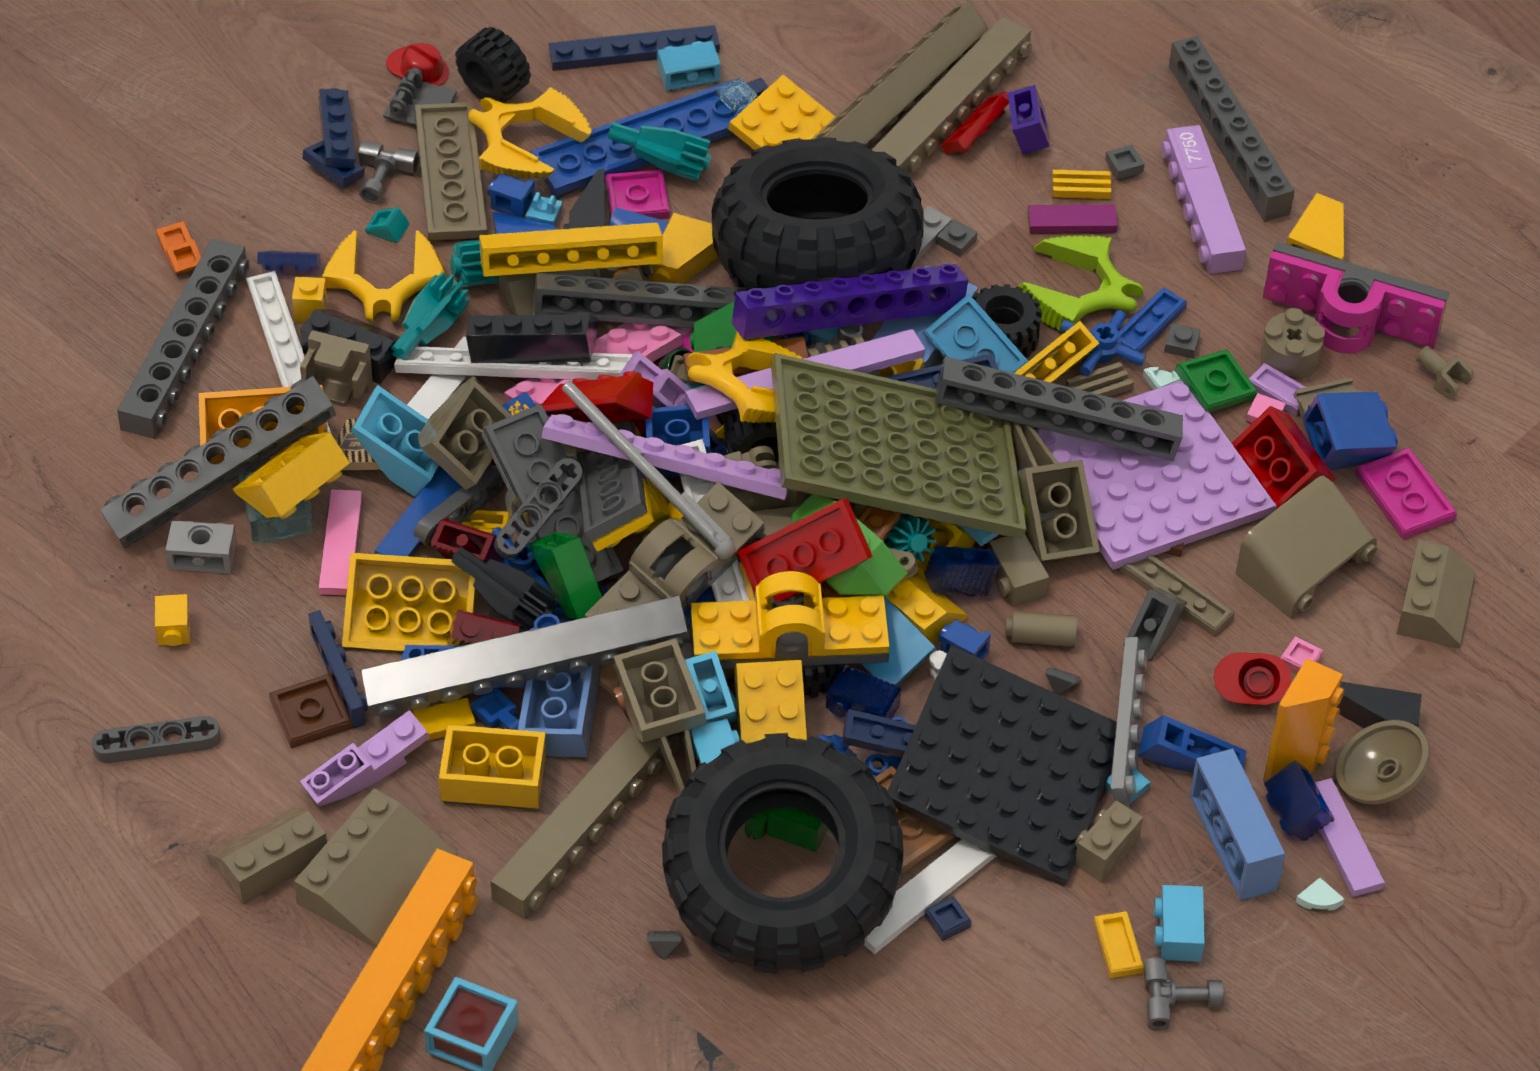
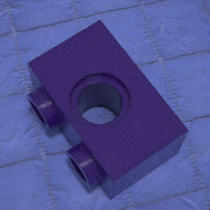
M1032 85L1008 92L1012 130L1022 155L1050 147L1045 109L1036 86Z

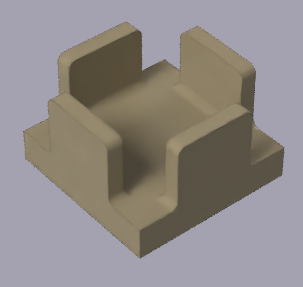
M312 330L308 337V351L300 365L301 379L307 380L313 376L315 380L324 382L323 391L331 403L343 407L347 406L352 394L353 398L360 400L363 392L369 393L373 386L370 345Z

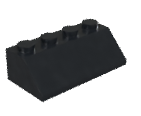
M591 314L470 316L466 332L471 363L591 362L599 320Z

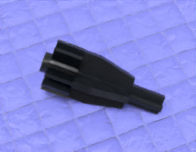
M462 546L453 555L451 562L477 579L473 586L490 605L508 620L519 624L523 630L530 631L539 616L555 614V610L552 608L556 605L558 595L526 572L494 559H490L488 563H485Z

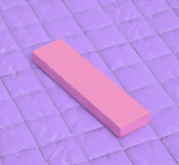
M331 490L319 581V595H346L350 553H356L363 499L362 491Z

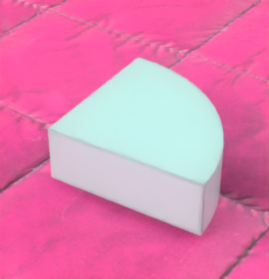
M1150 367L1143 370V377L1153 390L1182 381L1175 371L1171 373L1158 370L1159 367Z
M1321 878L1317 879L1296 898L1298 905L1309 910L1315 908L1332 911L1341 907L1344 902V898Z

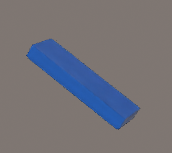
M1163 287L1118 331L1121 345L1142 353L1186 309L1187 301Z

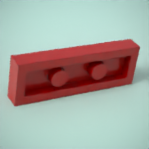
M1005 91L989 96L941 144L945 154L948 155L955 152L962 154L972 148L974 145L972 141L976 137L985 134L990 129L988 125L1005 114L1004 108L1009 104L1008 93Z

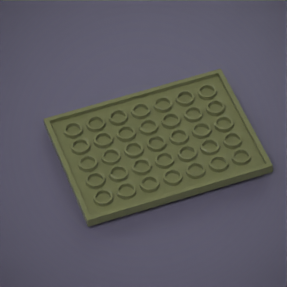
M774 353L771 360L781 486L783 488L839 500L847 498L849 502L854 504L872 506L883 510L900 512L915 517L928 518L943 523L956 524L975 530H983L1022 539L1026 531L1010 421L935 403L936 389Z

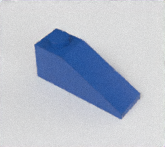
M1162 715L1144 726L1138 756L1167 768L1194 773L1196 758L1229 749H1234L1243 768L1246 750Z

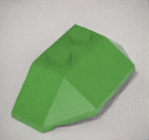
M812 494L792 514V524L837 501ZM857 519L873 558L825 582L839 595H884L886 597L907 576V572L886 544Z

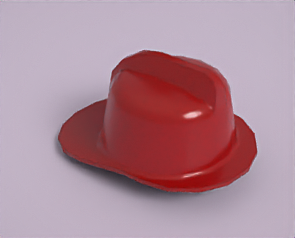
M410 44L407 47L393 51L387 57L386 66L388 70L402 79L405 77L406 72L412 68H418L422 72V80L426 83L440 86L448 79L449 68L442 60L439 50L431 44Z
M1239 652L1229 654L1217 664L1213 676L1215 687L1222 697L1230 702L1253 705H1268L1280 701L1292 681L1290 669L1282 659L1275 655Z

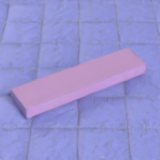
M1332 778L1301 786L1300 793L1352 897L1383 889L1385 882Z

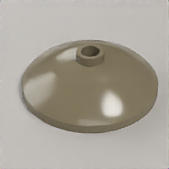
M1388 720L1368 726L1352 737L1341 751L1336 765L1338 783L1348 797L1364 804H1382L1400 798L1413 789L1426 773L1431 758L1429 742L1417 726L1406 721Z

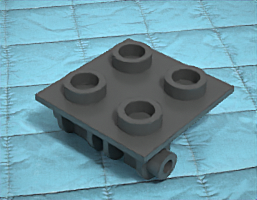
M412 68L406 72L405 77L400 82L383 117L416 126L415 105L452 103L457 90L423 82L422 72L418 68Z

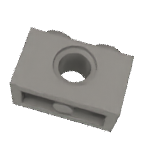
M171 521L165 550L168 569L231 574L237 547L234 525Z

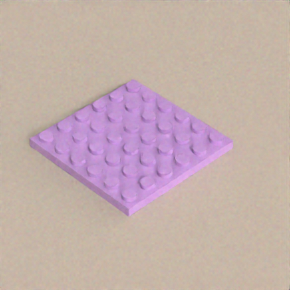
M1182 381L1123 400L1183 415V436L1174 461L1045 429H1035L1059 463L1083 459L1100 553L1112 570L1123 567L1127 563L1132 564L1146 559L1149 555L1155 556L1169 551L1171 547L1181 543L1186 545L1261 519L1276 510V504L1211 414L1203 409Z

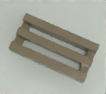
M1117 362L1093 370L1089 376L1081 374L1066 379V386L1087 392L1094 390L1091 393L1112 397L1133 390L1134 382L1132 379H1128L1127 371L1122 370L1123 365L1121 362ZM1120 381L1119 383L1105 387L1106 385Z

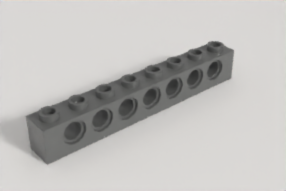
M1195 36L1172 42L1169 60L1170 70L1263 221L1290 215L1295 190L1199 37Z
M211 239L117 410L120 430L155 439L160 428L166 426L172 406L177 405L183 385L189 383L195 363L200 362L202 359L204 346L208 340H212L218 320L224 318L230 298L236 296L239 281L248 273L250 263L246 259L244 246Z
M536 273L533 298L534 315L591 314L597 317L599 321L694 328L695 322L735 301L736 292L748 291L749 289Z
M946 356L937 379L935 403L1174 461L1183 436V415Z
M313 376L307 380L301 379L291 386L290 391L282 396L276 395L265 402L264 407L258 411L244 414L234 426L217 431L213 434L210 441L202 446H193L186 451L183 458L175 463L168 462L160 467L157 474L149 479L144 478L133 484L130 491L122 496L116 495L105 502L104 507L99 510L125 549L289 446L301 436L308 434L335 417L336 413L333 404ZM296 405L304 407L303 411L299 414L289 413L290 409ZM268 422L278 423L277 427L272 431L263 430L264 425ZM241 439H251V443L247 447L240 448L236 446ZM216 455L225 456L224 460L219 464L210 463V460ZM194 471L198 473L197 477L192 481L183 480L188 472ZM161 489H171V493L167 497H156ZM134 506H145L140 514H130Z

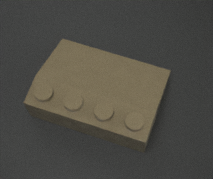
M373 788L295 879L297 904L376 948L436 849L438 848L457 856V852L402 803Z

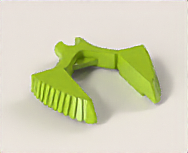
M1079 235V237L1061 236V238L1044 239L1034 246L1033 251L1052 256V260L1089 271L1096 269V273L1102 281L1098 291L1082 295L1080 298L1027 282L1018 285V287L1023 288L1024 293L1030 292L1033 295V299H1037L1039 302V308L1042 310V322H1046L1052 328L1056 327L1057 330H1060L1064 320L1076 324L1086 314L1098 310L1116 309L1132 312L1137 308L1138 303L1136 300L1128 296L1141 297L1144 292L1143 287L1138 282L1123 277L1113 266L1109 258L1111 237H1095L1093 235L1091 237L1085 235V237Z

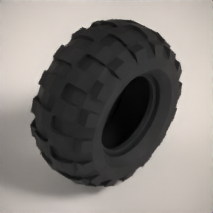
M828 137L808 140L796 138L784 140L782 144L776 146L766 145L751 152V158L739 159L730 168V173L724 178L721 188L716 193L711 210L713 247L724 269L729 273L730 279L738 287H745L749 290L753 288H773L779 285L804 284L808 281L820 282L834 278L859 277L863 274L874 275L889 271L909 270L922 246L924 210L921 205V197L907 170L898 167L896 159L886 152H875L870 150V145L857 141L844 142Z
M788 733L765 734V738L750 743L740 740L721 749V754L708 764L705 762L701 763L686 779L683 791L679 797L673 799L665 820L666 829L664 841L662 842L663 870L669 896L678 910L680 919L693 936L699 937L711 948V952L730 963L738 961L754 968V971L778 974L779 970L800 969L801 973L823 968L826 962L840 955L847 957L865 943L866 937L875 927L881 926L892 908L897 888L901 882L904 855L902 829H900L896 807L886 787L881 786L871 773V769L854 754L847 756L836 750L833 743L813 736L803 740L790 738ZM777 808L797 809L819 819L833 834L839 848L835 865L829 875L812 890L793 897L779 898L766 896L747 887L733 872L728 862L727 854L734 835L746 821L764 811Z

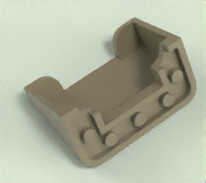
M1322 475L1255 525L1246 534L1241 543L1235 575L1289 618H1292L1300 611L1305 612L1311 607L1315 600L1313 597L1315 587L1348 560L1352 559L1357 564L1363 561H1370L1378 549L1376 547L1377 539L1337 486Z

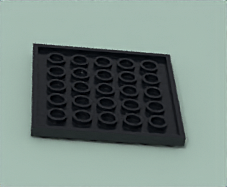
M951 645L887 791L896 809L1064 886L1068 881L1076 860L1077 847H1075V842L1083 830H1088L1113 766L1117 722Z

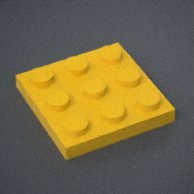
M782 75L732 119L728 129L752 149L756 150L766 145L776 146L782 144L784 140L801 138L802 140L812 139L835 116L785 75Z

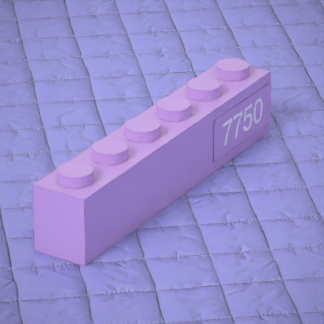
M1200 125L1167 129L1165 141L1161 142L1162 157L1168 160L1170 179H1174L1176 182V195L1178 200L1183 202L1184 218L1186 221H1190L1192 240L1197 242L1199 246L1198 255L1200 262L1205 263L1208 274L1243 270L1246 248Z

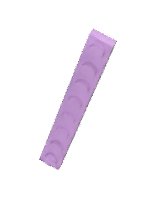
M552 414L543 427L542 438L629 460L594 422L585 423L573 420L568 415ZM619 430L634 447L639 448L644 453V458L654 467L716 483L719 482L720 484L783 500L787 498L791 490L781 486L780 469H765L755 466V464L749 461H734L726 459L718 453L707 454L695 451L690 446H675L664 443L659 438H644L633 435L632 432L627 430Z

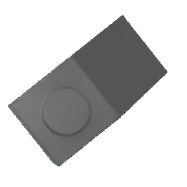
M1161 588L1149 589L1127 638L1138 637L1141 650H1146L1147 659L1153 660L1175 630L1187 601Z

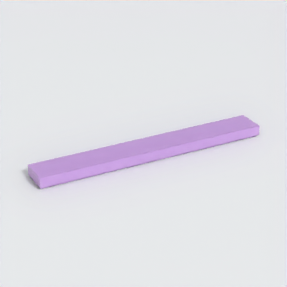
M910 329L804 358V360L868 373L925 357V348L914 330ZM771 368L737 377L747 385V388L751 389L754 385L773 389ZM706 385L685 391V400L696 420L738 409L734 401L714 387Z

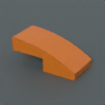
M182 221L156 229L157 239L174 273L177 275L194 270L201 259V255L194 239L190 237L185 222Z

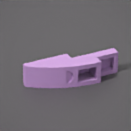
M639 351L632 354L619 376H623L624 372L634 371L641 373L643 378L654 382L652 405L656 408L688 405L685 400V391L691 389L670 370H661ZM715 415L708 417L709 427L715 433L722 427V424Z
M409 710L358 748L354 743L350 744L303 778L300 783L318 806L339 801L368 788L407 764L404 757L430 739V736Z

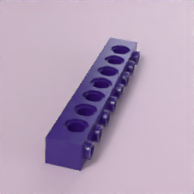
M943 264L937 267H917L913 270L889 271L874 275L863 274L859 277L834 278L820 282L808 281L804 284L779 285L773 288H753L748 291L736 292L732 325L743 340L946 313L966 296L969 280L956 264Z

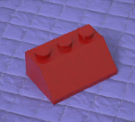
M627 371L623 373V376L618 377L599 375L596 380L575 378L572 380L574 385L611 423L652 418L654 382L643 378L639 372ZM559 384L541 404L546 415L549 417L552 414H564L572 417L573 420L585 423L593 422L562 390L564 384Z
M1269 406L1232 442L1234 448L1276 504V509L1316 478L1324 475L1332 482L1336 479L1290 414L1272 406Z

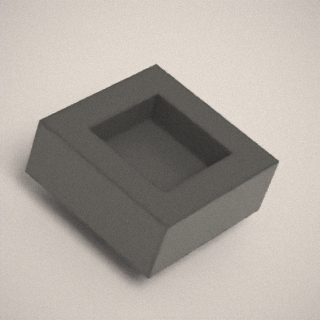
M1133 145L1106 152L1105 160L1117 179L1144 172L1145 164Z
M953 219L937 235L936 244L961 257L977 240L978 232Z
M1171 323L1164 352L1194 358L1201 329Z

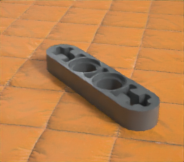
M564 458L558 461L501 529L494 542L495 550L499 556L506 559L518 556L575 488L582 476L581 465L576 460ZM572 469L571 476L573 478H566L560 487L556 482L561 477L562 470ZM544 489L552 490L556 494V502L553 504L542 502L539 496L540 491ZM525 512L533 513L537 518V525L534 527L524 526L521 523L520 515ZM517 530L521 534L514 543L516 548L511 546L506 549L503 546L505 543L503 538L510 539Z
M491 465L486 468L476 485L467 490L463 487L425 515L416 525L413 533L414 537L427 547L431 546L432 538L441 519L460 524L498 495L506 484L497 466Z
M201 716L102 730L94 735L91 744L93 754L98 761L111 763L210 749L219 743L221 733L216 719L210 716ZM202 730H209V735L202 736ZM188 731H191L192 738L188 739ZM171 732H177L182 735L176 742L164 740V737ZM137 737H145L149 740L146 745L141 747L131 744ZM122 740H125L126 747L124 748L121 747ZM110 743V749H104V744Z

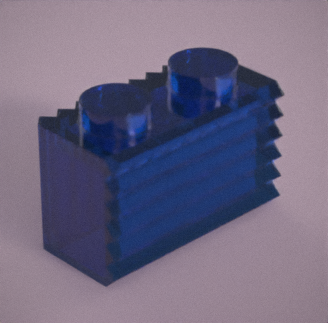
M934 546V551H932V556H930L924 576L931 591L935 594L947 595L948 593H956L959 595L961 593L971 597L977 594L988 596L1001 565L993 549Z
M844 664L826 692V708L838 717H845L848 709L892 719L900 707L902 689L894 684H889L888 681L884 682L876 676L872 677L871 674H866L864 671L861 672L859 669H854Z
M1294 760L1264 782L1266 790L1269 792L1265 797L1271 807L1280 812L1282 819L1279 820V823L1287 835H1294L1302 841H1306L1309 837H1313L1315 833L1323 829L1324 826L1334 822L1335 818L1309 770L1299 762Z

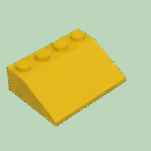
M350 553L342 647L404 652L405 645H448L447 640L450 627L457 609L476 614L479 591L473 584L477 579L451 562L452 559Z

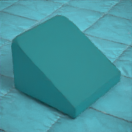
M400 208L378 210L367 225L365 232L391 242H398L409 226V221Z

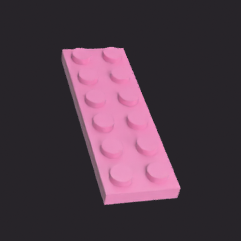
M624 323L596 339L593 353L633 354L639 351L651 362H654L683 345L682 335L664 325ZM528 378L504 392L505 401L507 403L523 392H526L534 403L539 405L546 400L559 384H565L573 379Z

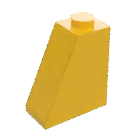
M1316 193L1289 234L1287 245L1343 261V203Z
M674 213L663 233V264H652L654 274L649 275V281L684 284L719 257L713 247L712 223Z

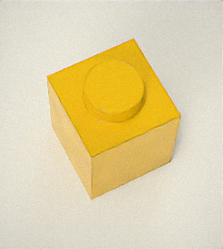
M295 277L292 295L294 323H305L315 309H327L328 298L325 278Z
M187 594L155 596V631L158 646L190 644V609Z

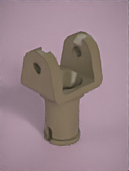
M1428 345L1415 359V361L1422 364L1436 376L1435 380L1437 381L1433 389L1446 398H1454L1459 391L1457 384L1449 375L1463 383H1469L1474 378L1472 368L1461 357H1456L1453 361L1447 362Z

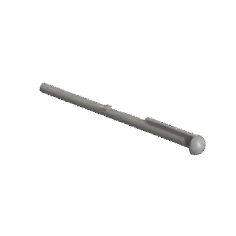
M572 381L566 382L562 390L710 542L715 548L714 554L722 560L730 558L735 552L734 540L685 491L681 495L644 458V453L639 448L634 447Z

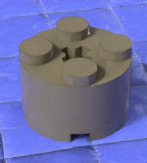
M1290 308L1284 313L1275 315L1267 322L1264 329L1261 345L1262 365L1266 363L1286 376L1296 377L1295 380L1308 378L1318 369L1324 343V328L1315 319L1297 308Z

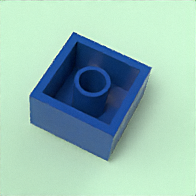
M689 405L652 408V418L645 419L646 438H659L664 443L675 446L702 439L706 453H711L708 417L696 420ZM655 467L665 478L680 476L677 472Z

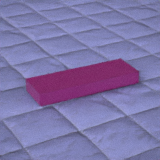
M1115 204L1028 205L1030 233H1117L1118 224Z

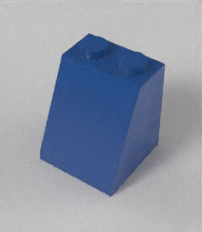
M1378 392L1317 394L1302 418L1311 445L1330 471L1375 461L1391 455L1397 448L1398 439L1396 432L1390 428L1387 419L1388 409L1385 402L1381 401Z

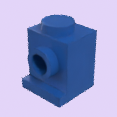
M500 174L497 179L491 181L488 188L491 209L524 218L535 196V181L529 179L526 183L517 178Z
M955 619L951 625L946 624L939 635V641H941L940 651H944L947 654L952 645L983 660L989 653L991 633L985 630L981 634L974 627L965 625Z

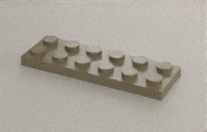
M472 102L415 105L428 240L479 238V235H487L475 125L468 118L469 111L473 109Z

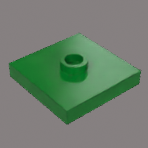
M1228 349L1178 363L1175 368V372L1182 382L1189 388V391L1203 409L1209 413L1254 400L1258 393Z

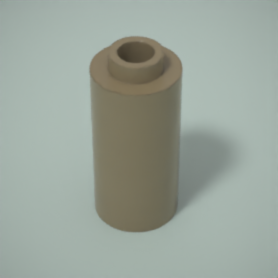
M1013 611V617H1006L1005 636H1011V643L1075 647L1077 616Z

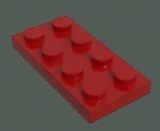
M847 498L841 499L737 551L754 592H756V586L763 579L775 573L786 571L802 572L812 576L818 583H822L873 558ZM789 591L773 595V598L783 602L802 592Z

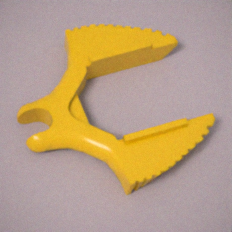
M551 87L539 98L527 103L505 104L485 97L480 100V105L486 112L471 109L468 113L469 121L483 130L487 138L488 148L479 157L480 170L490 171V173L498 175L501 173L509 177L512 175L513 177L519 176V178L525 177V179H528V177L531 179H546L555 172L554 168L539 161V157L502 138L501 132L509 124L529 122L536 119L580 143L591 135L589 122L583 117L584 115L580 113L577 106L566 95H562L561 92L553 90Z
M352 231L351 235L349 234L340 243L327 263L322 278L326 279V289L348 290L358 297L364 305L365 318L370 323H374L375 315L383 311L391 314V323L398 321L403 304L412 295L422 290L435 274L439 276L441 272H444L447 278L446 269L433 245L420 231H416L414 274H409L389 289H377L360 275L356 274L357 231Z
M737 332L730 350L715 355L694 352L687 357L686 363L690 367L688 376L691 380L714 387L735 402L741 422L766 423L767 421L776 422L773 389L754 385L751 389L747 388L746 384L733 375L732 370L737 369L738 366L759 371L771 368V360L774 353L800 359L802 357L762 337L743 340Z

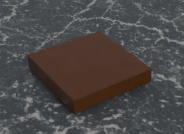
M330 673L269 693L270 702L290 748L352 728V721Z

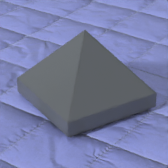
M1054 667L1046 669L1045 672L1054 692L1058 695L1081 682L1080 676Z
M649 930L647 942L665 959L681 942V932Z

